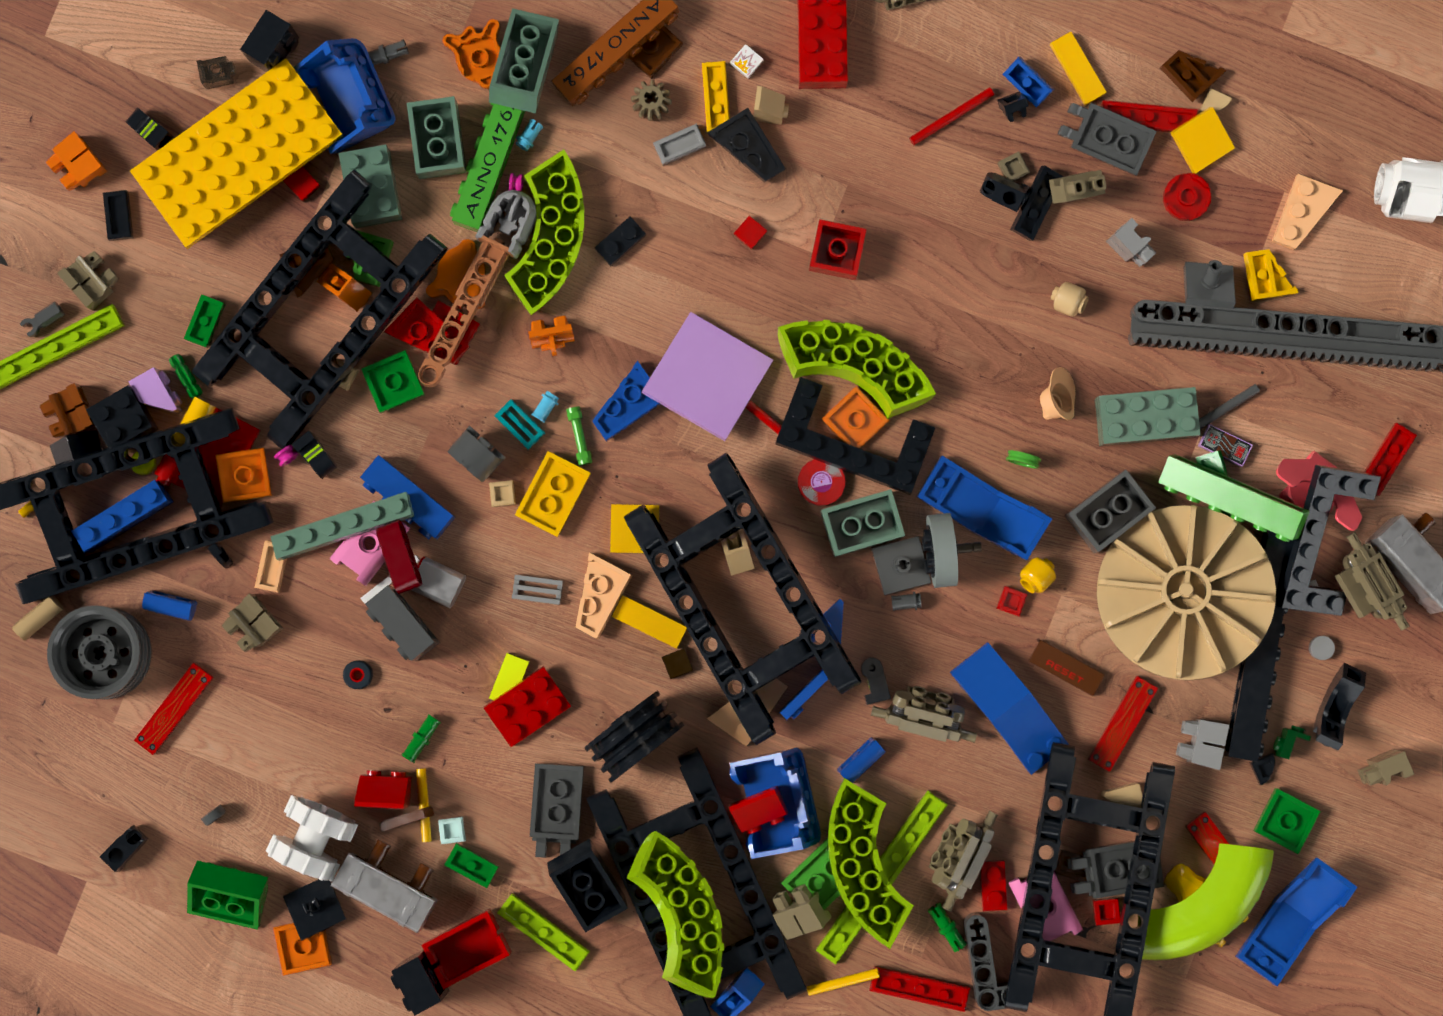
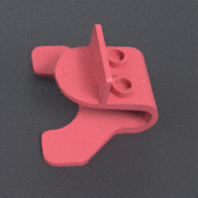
M1315 450L1306 459H1283L1276 470V474L1288 486L1279 494V497L1304 508L1315 465L1337 467ZM1334 494L1330 512L1335 505V519L1348 530L1355 531L1362 520V515L1354 497Z

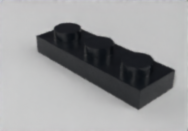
M1045 165L1040 167L1011 226V231L1029 241L1034 240L1053 201L1049 180L1064 176Z

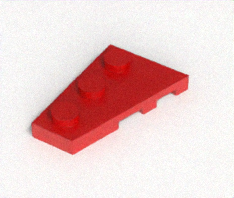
M416 297L384 333L429 353L444 322ZM450 328L445 332V336L448 339H454L458 336ZM461 340L450 362L453 365L470 348L463 340ZM439 348L435 351L434 356L444 360L448 353L446 349Z

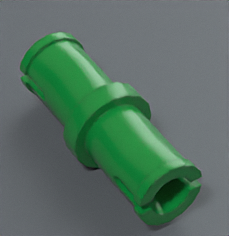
M428 714L417 732L414 731L412 734L413 739L401 755L415 763L425 745L428 746L430 744L429 739L441 722Z
M939 902L935 904V908L934 906L930 907L927 912L930 913L939 927L938 932L940 935L945 936L953 951H959V947L961 949L964 948L967 943L955 927L957 925L955 921L951 920L942 908V904Z

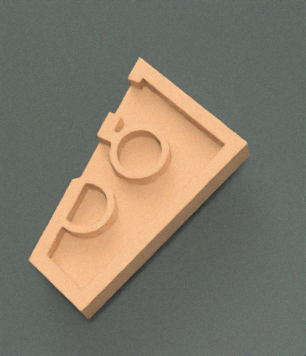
M1297 174L1271 242L1295 250L1343 190Z
M589 552V562L584 578L585 584L580 600L576 628L599 639L633 575Z
M778 679L756 690L769 713L788 687ZM730 702L707 718L745 746L751 741Z

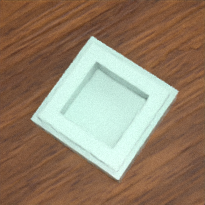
M463 817L438 820L441 844L466 841Z

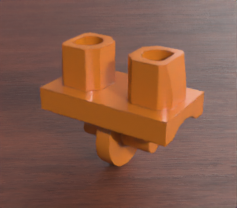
M566 316L554 318L555 327L550 328L545 327L543 320L532 321L531 331H528L532 349L541 347L542 351L551 350L552 356H557L558 348H564L565 343L575 341L572 326L568 323Z

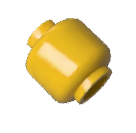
M1032 558L1020 572L1021 585L1030 593H1043L1056 579L1054 564L1046 558Z

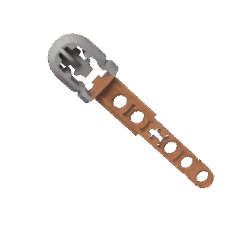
M517 190L503 192L497 196L483 220L484 226L479 228L475 236L481 243V246L455 294L457 298L429 350V359L425 358L419 369L418 378L424 386L435 387L439 384L446 371L445 366L451 362L478 308H482L507 258L517 259L522 251L521 245H525L536 223L535 202L527 194ZM498 220L501 225L499 231L510 235L512 231L518 230L511 239L510 247L505 246V242L501 239L495 238V240L489 238L492 236L493 229ZM517 221H519L520 224L519 229L518 226H516ZM484 263L491 265L492 270L490 274L481 275L478 272L480 265ZM476 284L480 286L481 291L479 295L472 297L468 295L467 290L469 286ZM466 306L469 314L462 315L460 322L463 326L461 327L457 322L451 320L454 318L457 321L460 315L457 311L458 308L463 309ZM449 327H456L459 333L456 338L448 339L445 336V332ZM439 348H444L447 350V357L440 361L435 359V351ZM428 369L436 371V378L432 382H427L423 379V374Z

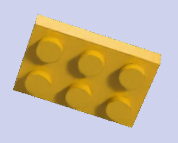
M547 451L515 516L559 537L591 473Z

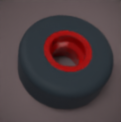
M360 660L350 662L343 671L344 682L352 689L366 688L373 678V671L370 665ZM356 671H360L362 673V677L360 679H356L354 677V673Z

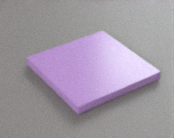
M690 312L643 388L642 393L721 440L726 441L772 364L773 359Z

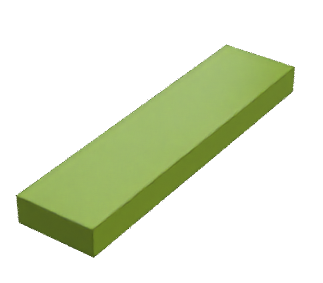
M514 893L509 896L497 913L574 971L578 969L590 952L589 949Z

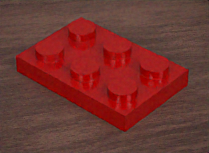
M544 666L483 706L510 747H513L571 707Z

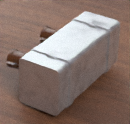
M1424 513L1412 525L1402 514L1387 520L1365 543H1370L1376 554L1380 552L1390 571L1429 614L1443 612V558L1422 536L1436 522L1429 514Z
M379 839L368 859H363L354 853H349L331 886L343 892L344 895L352 897L396 921L398 925L420 933L438 899L428 895L423 890L434 870L420 863L411 882H405L388 873L380 865L391 846Z

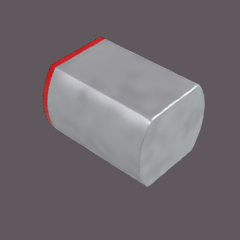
M423 556L417 564L423 584L411 590L451 608L462 589L466 575Z

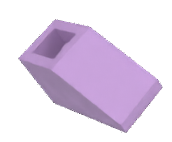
M153 367L128 381L140 403L178 414L182 412L179 406L182 404V401L175 391L171 392L168 386L170 380L163 370L160 372V370Z

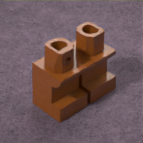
M73 383L58 393L48 395L50 400L39 406L44 417L49 418L55 414L58 417L59 422L49 426V430L54 438L84 433L96 428L86 411L89 408V403L79 384Z

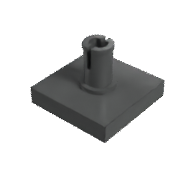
M1212 260L1209 264L1185 262L1183 268L1185 304L1234 308L1236 300L1233 266L1222 265L1217 260Z
M919 536L871 549L884 595L931 583L929 574H926L925 558Z

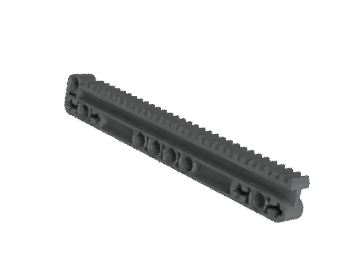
M1141 300L1130 311L1131 327L1130 334L1128 335L1130 346H1133L1138 341L1140 347L1148 343L1149 347H1153L1157 343L1158 348H1162L1167 344L1168 349L1176 345L1177 350H1181L1186 346L1187 351L1195 347L1197 352L1205 347L1207 353L1213 349L1215 353H1220L1224 350L1225 354L1234 351V354L1238 355L1243 352L1244 356L1253 352L1254 357L1262 354L1266 358L1272 354L1273 358L1282 356V359H1286L1291 356L1292 360L1301 358V361H1305L1310 358L1311 362L1320 359L1321 363L1329 360L1332 364L1339 361V364L1346 362L1349 365L1358 363L1359 366L1368 364V367L1377 364L1378 368L1387 365L1389 369L1396 366L1397 369L1406 367V370L1415 368L1416 371L1425 369L1426 372L1439 367L1443 373V326L1236 307H1210L1156 300ZM1144 307L1145 312H1152L1155 310V313H1148L1147 315L1142 317V313L1138 312V310ZM1162 309L1171 311V320L1163 318ZM1190 311L1191 315L1195 316V319L1192 321H1190V317L1188 316H1182L1181 318H1179V315H1186ZM1259 317H1263L1266 319L1268 324L1267 328H1261L1259 326ZM1283 319L1290 321L1291 330L1288 331L1283 328ZM1307 321L1315 325L1314 333L1307 330ZM1331 323L1336 324L1338 326V335H1335L1331 332ZM1406 331V335L1417 334V336L1407 339V336H1403V332ZM1427 332H1431L1434 335V343H1430L1427 340Z

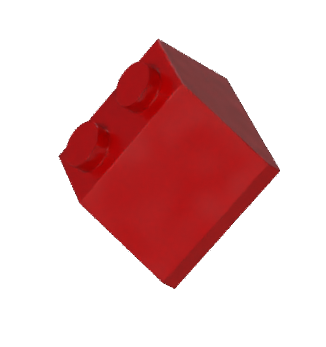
M367 770V774L360 775L354 806L405 809L410 806L412 777L406 776V772L391 771V776L381 775L380 770Z
M778 786L734 802L729 806V810L741 833L748 831V834L761 830V825L770 822L771 825L785 820L784 815L788 814Z

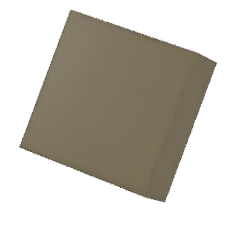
M1019 151L997 163L1004 178L1013 182L1030 173Z

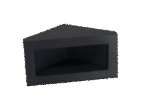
M96 430L67 435L50 445L55 464L102 450Z

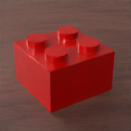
M819 219L809 271L856 280L867 229Z

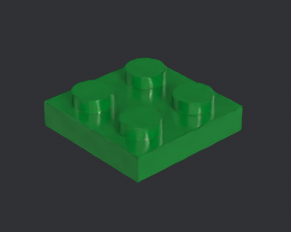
M406 350L361 369L380 414L425 395Z
M1275 788L1253 831L1299 855L1321 811Z

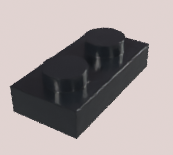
M630 216L595 247V250L611 267L646 236V233Z

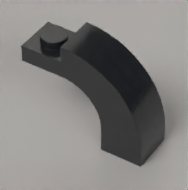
M1343 663L1326 691L1316 716L1313 732L1317 733L1316 741L1335 750L1341 748L1347 717L1354 702L1365 688L1366 672L1346 663Z

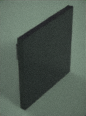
M318 879L283 896L301 941L347 920L329 880L321 881Z

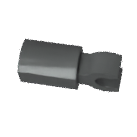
M54 301L36 313L34 318L22 320L20 325L26 327L32 324L33 329L27 335L35 337L40 332V328H46L64 316L65 313L59 304Z

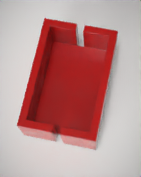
M490 908L425 941L421 945L431 965L439 960L440 964L433 970L443 989L504 959L512 953L503 933H497L500 927Z

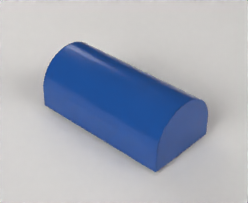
M1021 56L1002 74L1035 107L1043 103L1054 91Z
M150 590L144 593L142 608L191 621L198 602Z
M870 737L837 768V771L845 779L854 783L886 751L874 738Z

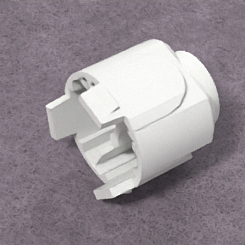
M1402 157V161L1393 160L1389 164L1382 163L1376 177L1374 203L1382 205L1381 211L1386 217L1432 223L1436 216H1443V161L1434 162Z

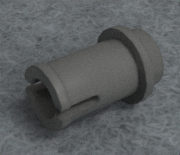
M913 592V594L891 596L893 611L915 608L916 611L917 608H922L920 593L915 594Z

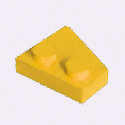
M1269 249L1243 254L1252 301L1290 296L1298 293V289L1295 286L1292 287L1285 277L1286 272L1277 264L1276 258Z

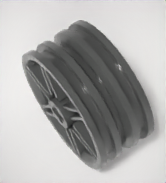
M94 605L78 608L64 616L52 631L47 647L48 665L56 682L70 694L86 699L108 700L130 693L146 676L152 656L148 633L134 616L119 609ZM111 627L117 629V633L114 636H111ZM91 628L92 634L86 637L84 635L85 630ZM124 648L129 649V655L126 657L120 654V651ZM75 649H78L79 657L75 659L73 657V651ZM101 649H104V652L107 654L106 657H102ZM112 669L117 671L116 678H111ZM88 670L93 673L91 679L85 677V672Z

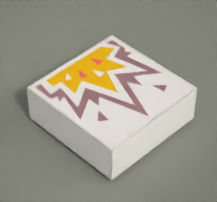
M745 44L730 61V64L749 79L763 63L764 59Z

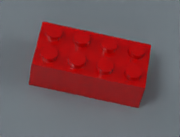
M797 0L799 89L846 88L848 83L846 0Z

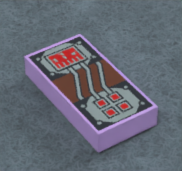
M1211 424L1207 425L1198 444V447L1210 453L1221 450L1223 459L1239 467H1243L1253 446Z

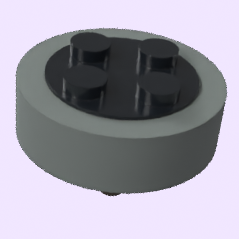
M950 513L927 515L926 529L923 530L924 537H922L923 551L928 552L926 553L927 560H925L926 574H931L934 588L957 586L958 554L981 552V542L957 544Z

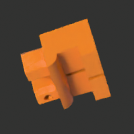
M75 131L52 149L55 154L46 161L55 174L64 167L67 168L69 173L63 176L60 182L69 191L77 188L79 185L85 188L89 181L97 176L101 177L108 172L82 137Z

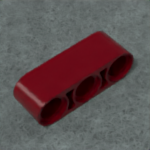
M397 520L376 528L377 538L396 592L401 594L422 586V578L403 523Z

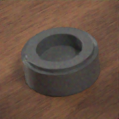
M220 804L203 816L201 820L206 826H209L225 814L226 810Z

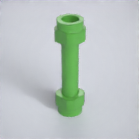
M580 406L568 408L566 412L568 421L572 423L578 450V453H576L578 465L593 463L591 452L587 450L581 419H583Z

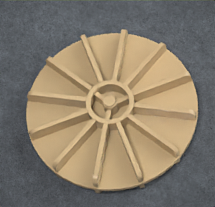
M1181 505L1150 512L1113 541L1100 567L1097 581V602L1101 620L1110 639L1134 664L1148 672L1165 678L1199 680L1222 674L1234 668L1258 647L1272 621L1276 603V585L1267 554L1257 539L1243 525L1231 517L1209 508L1196 505Z

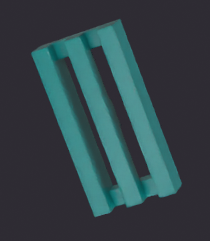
M512 399L494 415L528 450L546 434ZM511 406L538 432L535 436L508 410ZM504 413L531 439L529 442L502 417Z

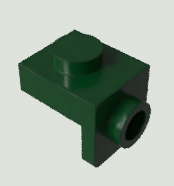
M1292 725L1291 729L1283 728L1281 736H1277L1274 742L1273 750H1276L1274 756L1289 760L1296 738L1310 741L1312 736L1306 735V730Z

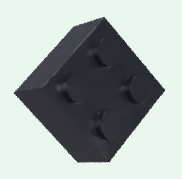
M266 9L240 50L249 62L267 72L283 61L289 52L292 53L297 48L299 36L291 24Z
M129 385L86 409L107 447L159 430L145 404L139 402L132 387Z

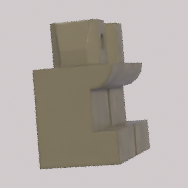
M1101 170L1049 180L1053 204L1105 194L1106 181Z
M95 251L84 258L79 255L73 264L68 268L64 267L57 273L66 285L73 290V293L85 307L92 311L114 292L111 287L119 280V277L110 268L101 275L98 274L96 269L105 261Z
M251 593L235 609L228 613L230 617L222 625L230 635H233L240 628L246 635L237 644L244 652H248L255 647H261L284 629L273 615L267 612V608L255 594Z
M1396 749L1368 759V766L1357 770L1362 783H1368L1370 786L1376 783L1387 786L1391 782L1392 775L1403 778L1414 775L1405 751Z
M805 884L793 889L791 893L794 900L790 899L787 891L779 892L774 896L773 902L777 910L773 917L785 940L823 929L832 917L827 908L823 909L821 907L818 892L811 894Z

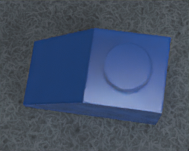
M745 968L710 1007L719 1016H737L754 1000L765 983L755 973Z

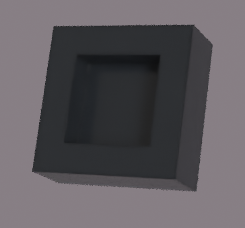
M1016 92L997 100L999 108L1010 122L1014 121L1013 113L1015 111H1019L1021 117H1026V107L1029 105L1027 98L1021 92Z

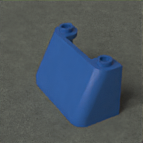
M358 39L327 40L293 67L308 88H317L327 114L344 136L328 147L330 154L340 153L394 124L395 114L367 49Z
M791 748L730 763V777L737 785H744L746 798L778 786L788 814L784 815V821L774 825L767 822L761 825V830L749 834L746 840V848L750 853L751 859L803 850L820 842L821 831L804 756L799 748Z

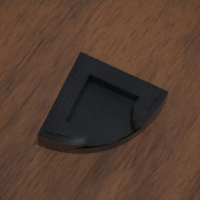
M214 543L208 547L210 553L224 568L227 569L233 564L232 559L221 544Z
M1273 753L1259 758L1258 762H1249L1259 785L1266 783L1273 773L1275 766Z

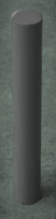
M1256 384L1252 385L1199 419L1200 429L1260 392Z

